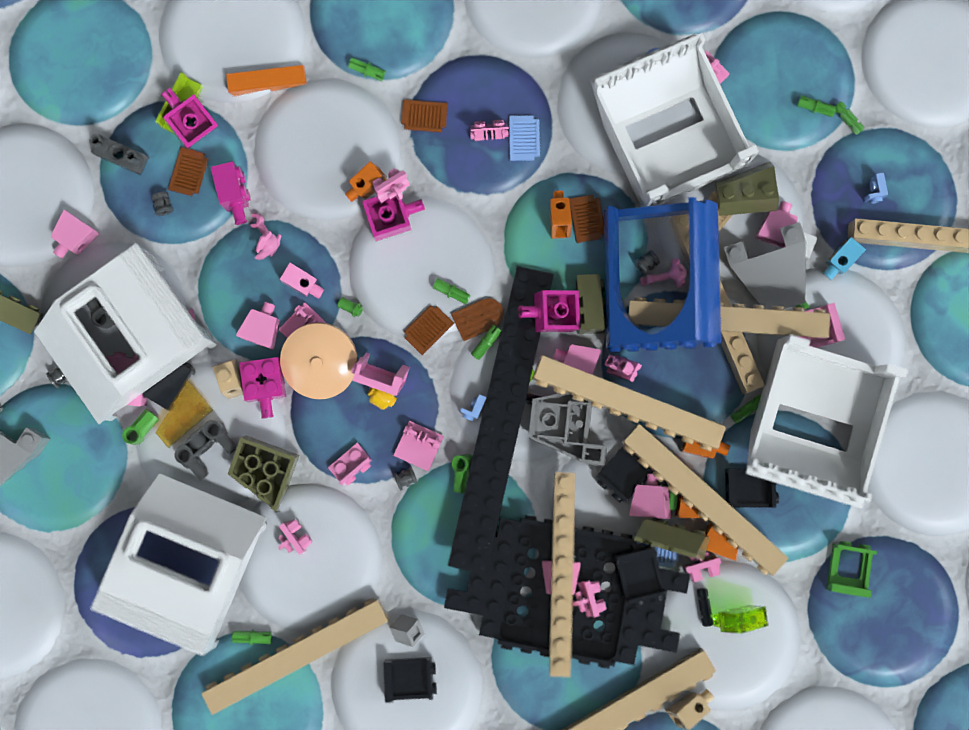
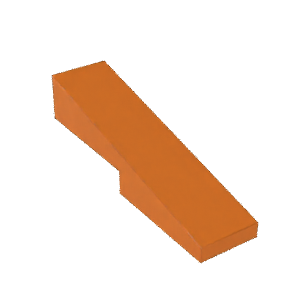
M304 65L226 74L228 92L233 96L268 89L277 91L307 84Z

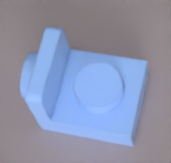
M878 173L871 178L870 189L874 193L868 194L864 198V202L871 201V204L879 203L888 195L884 173Z
M480 394L478 398L474 397L470 406L473 409L472 412L461 408L462 417L473 421L474 418L478 420L486 397Z

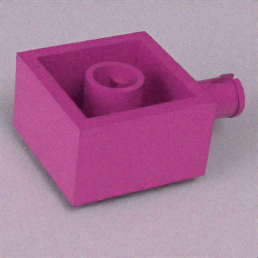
M171 87L167 89L168 94L166 91L161 94L172 107L171 111L163 117V120L186 149H189L218 127L217 123L194 94L185 101H181ZM186 118H189L190 120H195V122L193 123L194 127H192L191 125H186Z
M233 161L212 166L211 171L219 204L227 212H233L235 225L246 223L247 220L243 208L250 207L248 201L251 200L249 190L244 185L247 182L244 171H241L240 166L237 167Z
M377 196L362 201L375 241L412 230L408 220L409 215L425 211L422 199L408 204L403 203L402 199L398 200L396 196L392 199L388 198L382 203L378 200ZM385 213H389L390 218L386 219Z
M542 290L534 294L535 306L520 305L518 308V312H522L518 313L519 318L535 317L536 332H573L581 329L579 291Z
M280 358L240 362L244 401L260 402L261 419L274 417L271 400L286 397ZM262 376L267 378L263 383L260 382Z

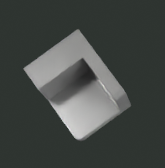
M403 614L389 627L396 642L411 647L424 635L419 619Z

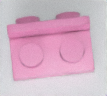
M356 443L330 465L328 469L337 478L341 486L345 484L349 486L357 479L355 477L356 474L360 471L364 473L371 467L370 462L373 460L359 443Z

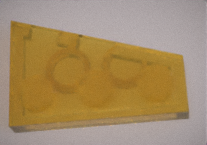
M190 381L186 382L180 396L177 397L172 409L167 413L156 431L158 437L168 448L213 411V408Z

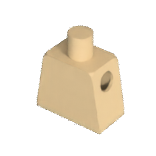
M237 359L213 366L220 392L227 399L243 395L241 373Z
M708 689L704 690L701 694L691 692L666 710V712L678 728L690 730L711 711L707 704L714 697Z

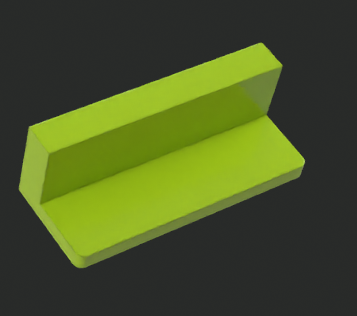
M181 72L172 90L181 101H185L193 94L198 98L203 86L188 79ZM165 101L155 122L160 128L174 134L163 120V117L172 109L168 102Z

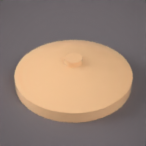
M323 322L309 323L296 329L286 339L280 355V366L287 383L299 394L312 399H327L343 392L352 382L354 377L352 369L355 362H358L357 351L350 337L340 328Z

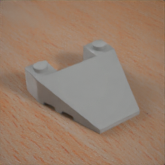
M800 222L780 228L786 247L751 259L743 241L724 247L730 267L758 303L765 306V309L773 310V306L785 307L787 309L805 303L807 241Z
M565 393V395L553 394L533 399L528 438L582 463L605 466L607 447L588 444L593 407L590 405L591 402L587 400L583 402L577 401L572 398L573 395Z
M26 427L17 441L0 431V486L8 481L17 471L23 469L32 459L37 458L50 438L35 428Z

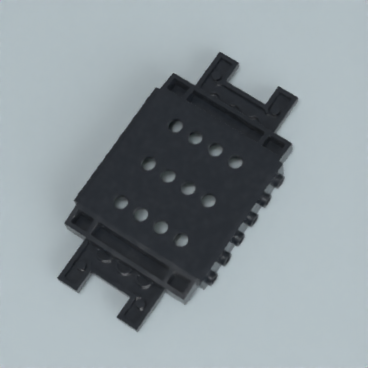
M525 515V518L520 517V521L500 518L498 534L494 539L487 574L471 572L467 592L448 588L444 608L482 615L479 635L498 639L497 642L503 649L521 648L520 652L532 654V651L540 652V656L549 657L551 594H547L545 590L542 560L552 561L553 520L544 518V522L537 521V517ZM583 526L582 529L574 528L573 556L580 562L577 583L581 581H598L601 586L603 582H609L612 588L608 593H603L602 591L594 593L595 600L603 599L608 604L607 611L600 612V616L586 617L585 611L580 612L578 605H572L571 658L578 659V663L590 665V662L598 663V667L609 669L610 666L615 667L616 662L635 665L638 646L677 653L680 633L661 629L667 595L663 596V599L651 602V599L644 600V604L638 606L628 604L625 600L615 555L652 546L637 544V541L632 539L633 535L621 533V536L613 535L614 531L602 529L600 533L594 532L593 527ZM536 548L539 551V556L536 559H530L527 554L529 549ZM608 562L613 563L615 566V570L611 574H607L604 571V565ZM528 567H532L535 570V576L530 579L524 575V570ZM659 568L666 592L669 590L687 594L690 574ZM576 584L575 593H576V592H579V588H578V585H577V584ZM525 586L530 587L532 590V594L528 598L522 597L520 593L521 589ZM575 594L572 595V601L577 600ZM526 606L528 608L527 616L520 617L517 614L518 607ZM598 620L603 621L605 624V628L601 632L595 631L593 627L594 623Z

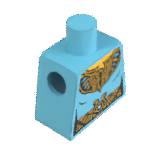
M852 237L845 239L825 262L829 266L823 272V275L832 280L837 274H844L866 249ZM839 258L842 260V265L838 263Z

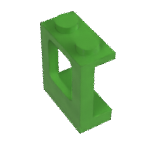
M845 541L833 544L826 590L871 598L872 590H869L868 586L873 554L877 555V551L871 550V546L859 544L858 548L851 547L852 543ZM845 549L862 553L860 576L858 579L838 575L841 550Z

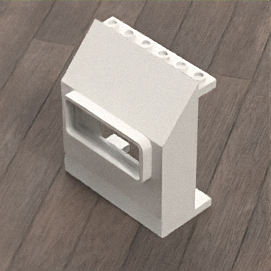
M696 33L691 34L686 38L590 79L604 129L641 207L661 205L747 167L759 152L756 145L749 147L702 48L705 42L702 33L698 35ZM688 99H694L703 121L644 147L635 149L625 128L626 126Z
M137 243L56 299L34 331L98 424L105 420L113 421L117 418V415L114 413L206 347L213 349L217 346L209 332L195 322L160 272L164 269L154 255ZM95 297L100 301L139 357L138 361L120 374L115 372L75 315V311Z
M793 335L777 340L765 380V386L763 387L751 428L746 474L862 508L864 501H871L872 494L867 493V489L899 378H906L908 370L890 364L874 366L809 346L810 340ZM782 404L853 426L847 450H838L773 430L779 405Z
M159 473L130 515L91 609L200 655L208 653L216 648L219 640L216 638L259 535L266 529L267 524L265 521L267 517ZM146 531H151L219 559L220 562L210 586L138 557L137 552Z

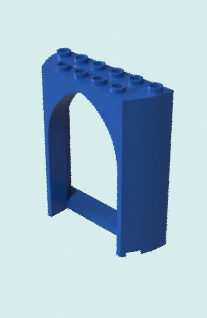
M688 197V202L628 209H617L614 206H607V210H604L606 348L609 352L618 353L620 349L636 352L639 351V348L655 351L658 350V347L674 350L677 349V346L693 349L696 348V345L711 348L715 347V344H721L718 204L707 199L697 201L696 197ZM689 214V293L676 319L665 329L652 335L639 328L632 321L621 299L619 221Z

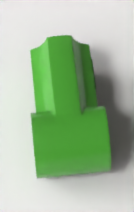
M145 409L133 424L123 431V440L131 445H140L147 433L160 419L151 411ZM136 431L137 438L131 441L130 434Z
M471 454L457 455L452 459V468L455 471L453 488L455 493L465 492L473 458Z

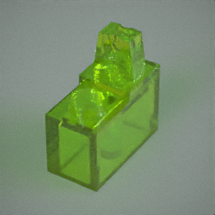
M747 605L712 614L713 625L719 627L721 632L742 634L768 626L766 606Z

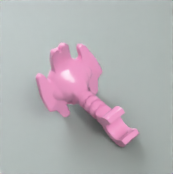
M254 213L252 217L257 218V222L251 224V227L259 229L262 234L256 247L258 254L254 258L262 260L268 255L270 257L274 255L280 245L281 235L278 234L276 237L271 231H268L264 225V217Z
M680 259L671 260L670 272L640 278L641 286L671 278L674 280V285L680 288L685 283L683 279L687 275V270L683 265L679 264Z

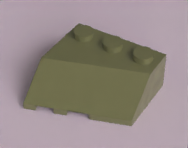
M771 162L715 182L719 216L777 211L779 194L775 167Z
M245 435L240 437L228 475L244 488L249 489L258 499L269 505L273 511L277 512L287 492L300 455Z
M656 518V521L644 519L634 537L635 541L703 561L710 539L704 536V531L694 529L693 532L686 531V526L675 524L674 527L667 525L668 521Z

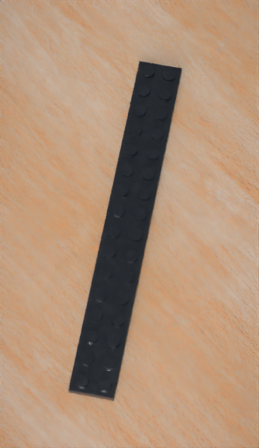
M519 266L516 268L448 561L449 567L484 575L487 574L541 332H536L535 317L519 318L518 313L522 312H518V308L520 305L535 306L534 294L542 290H551L554 277L552 273Z

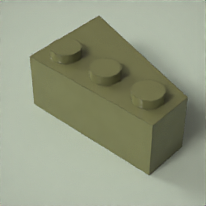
M600 274L577 275L576 291H579L581 327L578 330V334L602 333L606 328V318L603 315L605 299L602 298L601 292L604 291V280L600 279Z
M0 290V321L31 335L42 315L38 312L39 308L28 304V306L20 304V299L11 295L8 298L2 295L3 291Z

